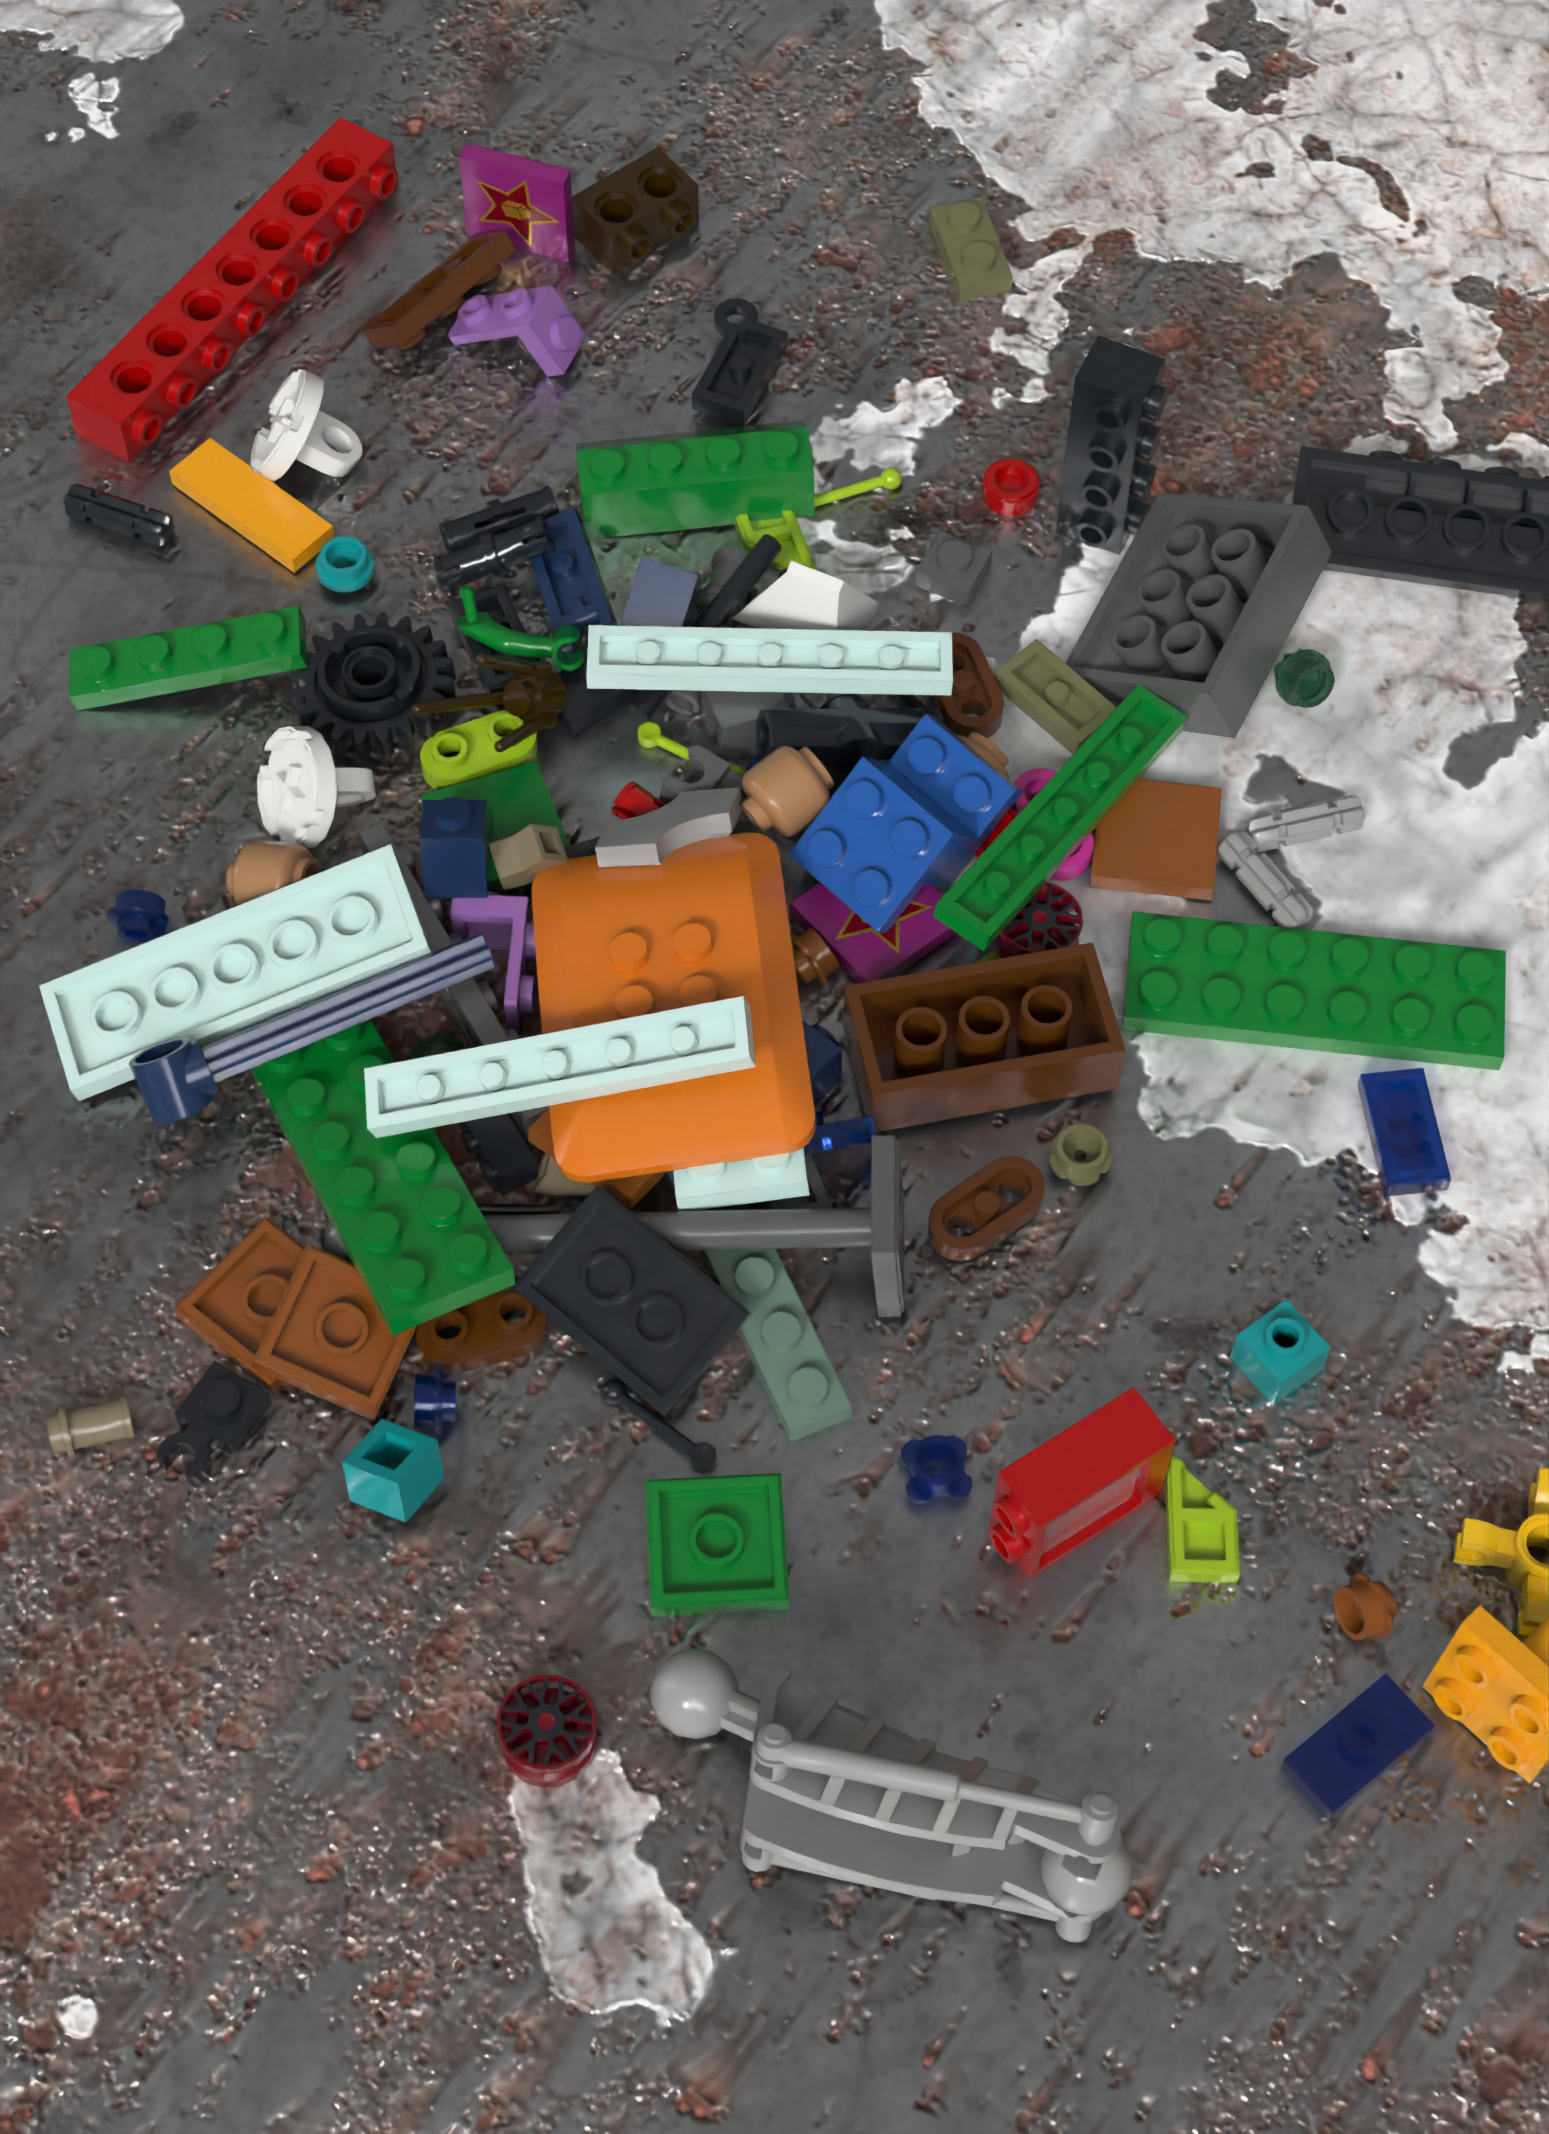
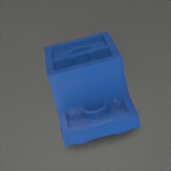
M925 714L889 762L868 757L860 759L789 855L878 933H887L923 885L950 887L1023 791L936 717Z

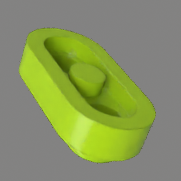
M507 710L497 711L437 732L434 737H429L424 742L420 751L423 777L432 788L438 790L534 761L538 751L537 733L503 752H497L494 744L503 738L500 735L508 734L528 722L521 720L518 716L511 715ZM451 752H457V753H459L458 755H456V756H454V757H444V756H443V755L449 754V753H451Z

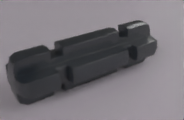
M78 483L71 485L68 493L64 496L63 505L65 506V513L69 517L84 522H89L90 518H93V525L133 538H138L139 534H142V541L160 547L167 545L174 533L173 516L169 513L154 508H149L148 512H145V505L105 492H100L99 496H96V489Z

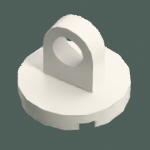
M299 369L292 372L282 383L269 405L270 410L268 413L273 415L269 420L272 423L271 428L268 430L261 427L254 440L250 461L254 472L262 474L264 478L273 482L280 479L296 459L324 474L333 477H343L358 462L363 453L362 444L358 436L341 421L319 411L324 392V380L321 377L304 369ZM325 442L335 447L338 452L330 448Z
M310 726L279 728L265 745L264 751L272 752L269 758V765H260V771L258 772V805L265 828L271 836L279 835L282 842L302 843L306 848L316 847L328 833L334 818L335 807L360 804L376 797L372 770L367 768H335L330 748L323 736Z

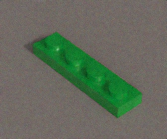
M293 606L70 649L69 698L79 711L307 668L306 619L299 606Z

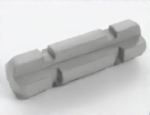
M1347 795L1332 799L1333 805L1328 806L1326 801H1320L1277 811L1278 817L1273 818L1271 813L1250 817L1246 822L1245 832L1259 846L1258 852L1276 849L1277 842L1282 841L1284 846L1332 836L1331 830L1336 829L1338 834L1359 830L1363 827L1365 813L1359 797Z
M1241 830L1228 834L1217 848L1219 857L1230 870L1235 867L1238 868L1236 876L1266 911L1271 908L1274 909L1272 917L1280 927L1303 929L1315 914L1310 903L1301 893L1294 896V885L1264 852L1260 855L1257 854L1259 846L1247 832Z

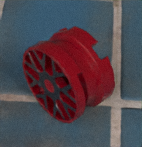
M1046 882L992 942V948L998 954L999 959L1079 945V936L1083 927L1082 909L1073 895L1061 886ZM1074 909L1077 915L1070 914V912Z
M555 1674L535 1675L518 1683L504 1697L497 1713V1735L500 1742V1750L508 1769L521 1781L540 1788L560 1787L576 1780L577 1775L587 1764L591 1765L598 1748L595 1709L588 1694L573 1680ZM553 1681L558 1682L559 1688H548L549 1683ZM544 1682L542 1688L535 1689L532 1684ZM564 1685L572 1687L575 1691H565ZM526 1688L529 1693L523 1695L521 1689Z

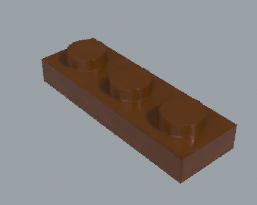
M506 232L475 234L365 326L362 330L373 348L397 346L399 350H404L417 344L427 335L425 327L436 317L441 318L451 314L464 304L463 294L471 287L485 284L495 278L502 271L500 263L516 250Z

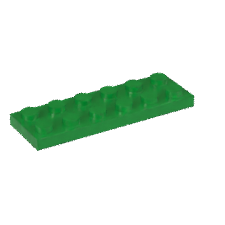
M1133 911L1129 933L1122 1030L1500 1070L1504 1060L1506 951Z
M369 1019L249 1070L393 1336L513 1286L516 1282L510 1261L434 1129L428 1128L376 1138L367 1129L364 1068L395 1063Z

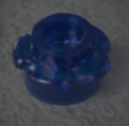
M132 889L118 893L115 907L107 911V919L115 924V927L118 929V935L133 942H149L153 940L155 933H163L169 923V917L165 914L166 901L161 896L145 890Z
M435 1368V1374H415L414 1428H434V1434H440L442 1422H455L456 1381H442L443 1374L441 1368Z

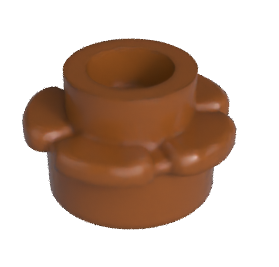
M809 927L799 936L791 933L796 973L806 984L815 977L822 985L828 984L829 982L826 977L837 970L840 964L827 944L812 927Z
M1356 1573L1350 1577L1348 1585L1342 1586L1335 1591L1333 1598L1334 1612L1339 1625L1350 1638L1357 1641L1366 1638L1376 1640L1390 1634L1393 1620L1397 1614L1395 1598L1386 1584L1380 1581H1370L1369 1576L1365 1573Z

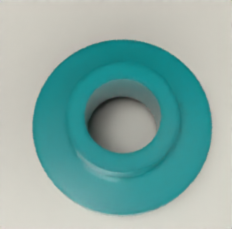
M349 536L336 537L326 542L316 559V572L319 581L326 588L336 592H352L364 587L372 579L375 571L374 559L369 549L358 539Z

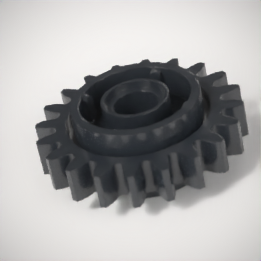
M386 612L379 614L373 626H368L361 614L356 615L354 618V629L349 631L338 622L332 623L334 638L327 640L322 636L314 635L312 642L315 653L307 652V668L290 672L289 676L293 690L289 692L300 726H310L321 733L326 743L332 740L335 754L338 757L344 755L351 746H356L360 761H365L368 758L372 747H379L386 759L391 758L393 753L392 745L395 742L402 743L410 751L414 750L413 734L415 732H419L427 737H434L436 734L432 718L448 720L450 717L449 712L416 715L412 712V706L415 703L457 697L454 685L456 680L452 658H448L445 642L443 640L433 641L431 628L428 625L413 632L411 619L408 616L403 617L396 626L391 627Z

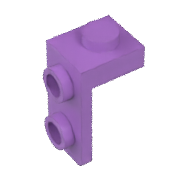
M550 285L532 289L519 288L508 293L489 296L477 295L470 298L460 307L458 318L449 331L448 337L454 345L518 336L547 377L565 374L587 334L553 286Z
M488 891L487 898H452L450 915L453 934L457 933L464 940L482 933L489 949L510 950L504 1010L507 1030L513 1028L517 1034H521L523 1013H534L536 999L535 975H527L528 960L536 959L534 923L530 920L528 897L501 896L495 892Z

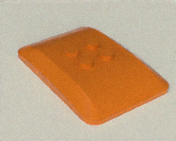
M739 833L709 838L680 847L671 852L661 865L598 867L596 855L568 859L566 863L552 866L536 874L531 891L542 1034L740 996L745 997L751 1008L756 1067L549 1106L554 1155L559 1170L567 1178L576 1182L592 1183L716 1163L749 1160L764 1156L792 1153L800 1150L811 1141L816 1130V1115L781 859L775 842L768 836L759 833Z

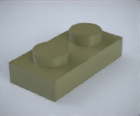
M979 197L931 206L929 210V224L958 301L1011 292L1013 275L983 198Z
M1038 639L994 670V678L1001 693L1073 755L1117 708Z

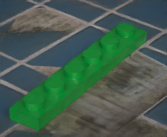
M1138 684L937 902L933 917L984 952L1182 732L1188 716Z

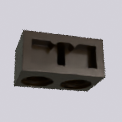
M658 147L572 196L574 237L612 274L632 263L643 260L650 252L676 237L687 234L693 227L699 224L698 184Z

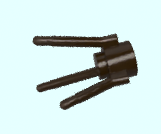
M480 653L476 656L477 664L517 674L506 684L504 691L415 703L412 706L414 714L422 715L504 704L511 715L518 716L521 720L528 722L495 742V750L503 752L539 730L556 727L558 723L556 715L564 709L567 692L562 678L552 670V665L549 661L531 663L498 655Z

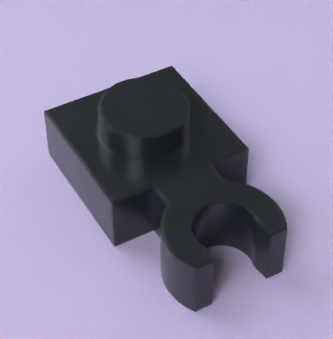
M214 1361L175 1412L178 1424L186 1429L184 1432H177L168 1436L160 1444L156 1455L160 1467L167 1471L179 1456L185 1454L194 1456L195 1460L186 1470L185 1476L189 1485L194 1488L198 1487L208 1478L211 1472L212 1460L210 1456L218 1447L229 1455L234 1456L272 1405L270 1394Z

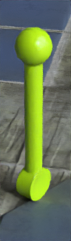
M888 467L882 471L880 476L814 495L815 507L880 487L889 490L896 489L902 481L901 472L894 467Z
M645 722L638 727V742L641 746L645 748L659 746L689 761V748L662 735L659 725L653 722ZM730 766L729 770L742 777L746 773L745 769L741 766Z

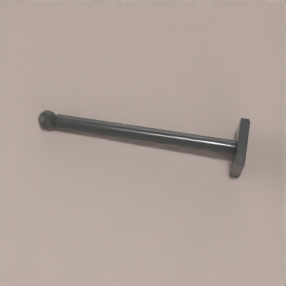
M895 1135L872 1136L871 1207L632 1212L677 1251L871 1247L878 1317H901V1312H904V1193L899 1140H895ZM574 1213L483 1216L505 1254H540ZM330 1221L324 1234L326 1249L330 1254L353 1263Z

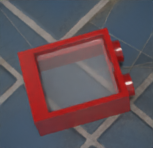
M1132 1387L998 1472L989 1525L991 1528L988 1530L989 1537L999 1555L1008 1564L1016 1561L1029 1579L1161 1495L1176 1440L1135 1387Z

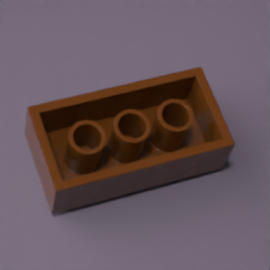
M1093 942L844 986L842 1026L870 1133L1113 1090L1119 1087L1126 1050Z

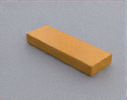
M212 438L207 439L169 471L171 482L175 487L294 573L318 554L326 542L335 538L333 525L276 484L264 478L262 474L254 472L251 466Z

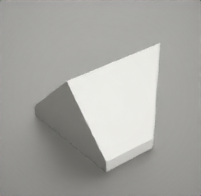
M791 561L785 574L732 619L754 628L861 630L874 616L879 603L841 579Z

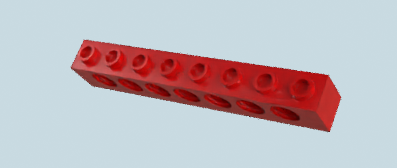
M340 117L66 395L76 434L127 462H130L145 446L151 445L159 436L161 429L180 409H185L191 404L197 391L215 373L221 372L227 366L231 356L249 337H254L259 333L267 318L283 302L289 301L294 296L298 286L314 269L326 263L337 245L349 233H354L360 227L364 217L381 200L388 198L392 194L398 183L393 143Z

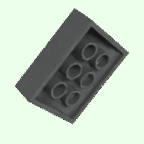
M1158 493L1068 657L1066 664L1109 701L1120 705L1135 687L1140 684L1188 716L1183 731L1235 738L1332 553L1309 506Z

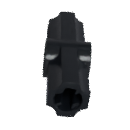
M842 694L826 701L820 709L760 710L756 722V748L761 761L782 745L793 747L797 751L802 747H807L819 761H830L834 770L841 774L849 775L862 757L890 760L925 714L933 715L943 724L944 719L940 708H870L867 700L862 696Z

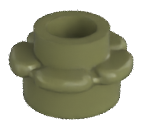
M1088 1124L1068 1126L1056 1135L1051 1143L1053 1154L1049 1156V1164L1052 1171L1059 1178L1070 1179L1075 1185L1086 1186L1097 1182L1100 1174L1108 1172L1112 1165L1113 1156L1111 1149L1108 1147L1107 1140L1103 1133L1094 1126ZM1077 1153L1084 1154L1086 1159L1078 1161L1074 1158V1155Z

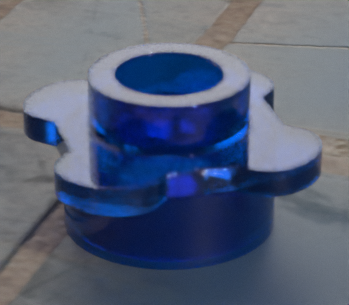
M932 1435L922 1440H910L902 1447L901 1460L908 1466L910 1477L906 1484V1494L909 1499L918 1504H925L932 1497L950 1496L955 1500H961L970 1494L973 1481L965 1473L964 1466L967 1446L962 1439L956 1436ZM933 1465H940L943 1468V1472L936 1475L930 1471V1468Z

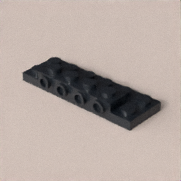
M1301 446L1292 504L1309 506L1332 551L1323 570L1549 602V475L1540 480L1519 477V473L1516 470L1506 467H1489L1483 472L1461 469L1460 463L1449 459H1431L1425 464L1404 461L1402 455L1391 451H1373L1368 456Z

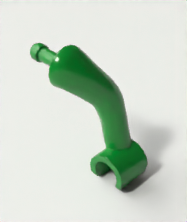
M471 585L460 587L459 594L463 600L466 615L457 619L456 624L463 634L508 655L552 658L554 664L565 671H573L584 662V651L578 650L573 653H566L560 649L562 645L574 643L580 639V630L575 626L566 625L560 627L553 637L511 630L494 621L489 613L477 612L474 599L475 593Z

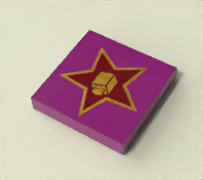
M466 143L459 155L467 236L472 237L475 234L505 231L515 249L569 263L575 251L571 171Z
M821 882L790 902V915L805 930L812 927L820 935L836 957L840 966L857 983L897 977L957 934L933 917L937 902L943 895L931 885H923L887 933H878Z

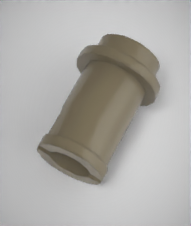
M127 1396L66 1410L65 1404L58 1405V1412L45 1415L53 1454L67 1452L68 1457L72 1458L76 1457V1449L127 1437L128 1439L135 1438Z

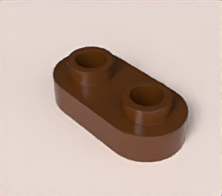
M952 632L953 668L958 669V671L953 673L951 696L932 695L933 699L945 718L946 727L953 733L968 737L971 732H976L988 738L995 734L1001 726L1004 708L1003 696L980 645L970 636ZM967 714H976V715H978L979 717H970V716H966V715H967Z
M1006 1156L992 1161L937 1199L929 1213L928 1238L933 1248L942 1256L956 1261L971 1260L989 1250L1038 1214L1045 1191V1181L1042 1173L1032 1162L1024 1158ZM1004 1192H1014L1021 1199L1017 1202H1007L1000 1195ZM956 1226H962L967 1228L971 1234L966 1237H956L949 1230Z
M508 1287L417 1325L416 1340L422 1361L430 1369L448 1375L459 1374L524 1357L535 1352L544 1343L548 1334V1317L515 1289ZM512 1310H518L525 1314L522 1320L514 1323L505 1321L503 1316ZM446 1327H455L461 1331L453 1339H443L438 1336L439 1332Z

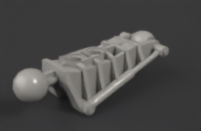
M687 1649L677 1652L660 1664L650 1687L651 1703L660 1724L678 1737L701 1739L716 1735L719 1731L725 1729L753 1742L749 1771L750 1780L740 1840L742 1862L750 1870L760 1872L768 1870L772 1865L934 1901L938 1899L978 1904L1055 1921V1930L1058 1935L1069 1942H1081L1088 1938L1093 1920L1098 1919L1104 1912L1110 1911L1119 1903L1131 1886L1133 1877L1132 1856L1121 1837L1120 1829L1116 1825L1119 1804L1110 1794L1104 1792L1089 1793L1084 1797L1082 1805H1079L1038 1787L1039 1780L1027 1775L1024 1778L1013 1772L988 1767L989 1760L975 1756L969 1762L937 1752L936 1742L924 1737L918 1742L909 1735L887 1726L883 1720L874 1716L869 1718L839 1705L837 1698L825 1692L821 1698H818L791 1681V1671L779 1666L775 1668L763 1683L761 1700L740 1692L731 1665L712 1651ZM1027 1840L1044 1847L1043 1850L1028 1844Z

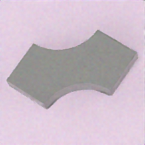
M740 787L682 791L670 803L655 811L633 818L608 821L595 846L598 867L662 865L667 856L680 847L709 838L730 836L742 811L740 806L742 803Z

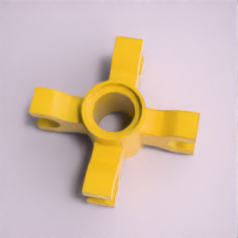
M1542 1467L1537 1471L1536 1483L1532 1482L1529 1487L1528 1518L1522 1523L1518 1531L1503 1529L1482 1520L1464 1518L1462 1532H1458L1455 1537L1453 1563L1470 1566L1502 1567L1511 1585L1521 1592L1516 1637L1519 1640H1525L1549 1616V1564L1535 1560L1527 1549L1529 1546H1538L1549 1551V1469Z

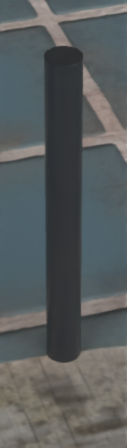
M764 534L692 627L721 628L782 550L778 540L768 534ZM642 690L629 706V711L638 720L648 722L672 690Z

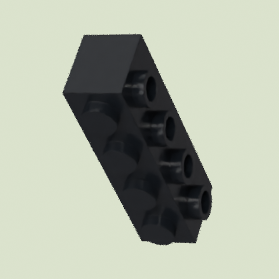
M1099 335L1096 338L1075 377L1056 525L1057 533L1077 539L1087 546L1101 548L1118 555L1123 550L1130 534L1136 535L1151 507L1150 503L1143 500L1147 497L1152 487L1157 466L1150 464L1149 461L1153 459L1163 433V427L1155 425V423L1161 417L1169 395V387L1162 385L1166 359Z

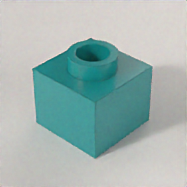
M1286 1299L1236 1335L1230 1359L1265 1398L1275 1406L1324 1369L1331 1346ZM1279 1339L1286 1348L1277 1345L1274 1341Z
M381 1419L342 1461L350 1501L405 1523L445 1479L437 1439Z

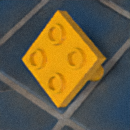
M1479 1605L1462 1622L1422 1687L1433 1696L1437 1706L1443 1713L1454 1720L1460 1721L1485 1743L1497 1762L1510 1770H1514L1530 1784L1549 1764V1616L1521 1642Z

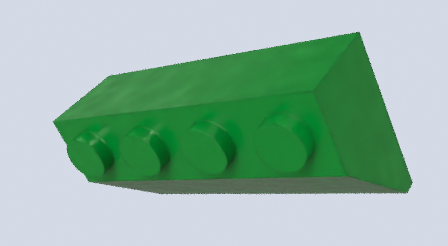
M802 420L576 443L584 526L589 540L735 525V517L747 514L750 521L781 519L782 511L789 510L794 512L796 518L815 516L814 470L808 430Z

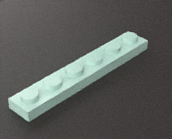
M589 625L586 672L587 689L951 696L953 685L952 632Z
M740 996L364 1068L367 1129L376 1138L753 1068L756 1067L751 1008L745 997Z

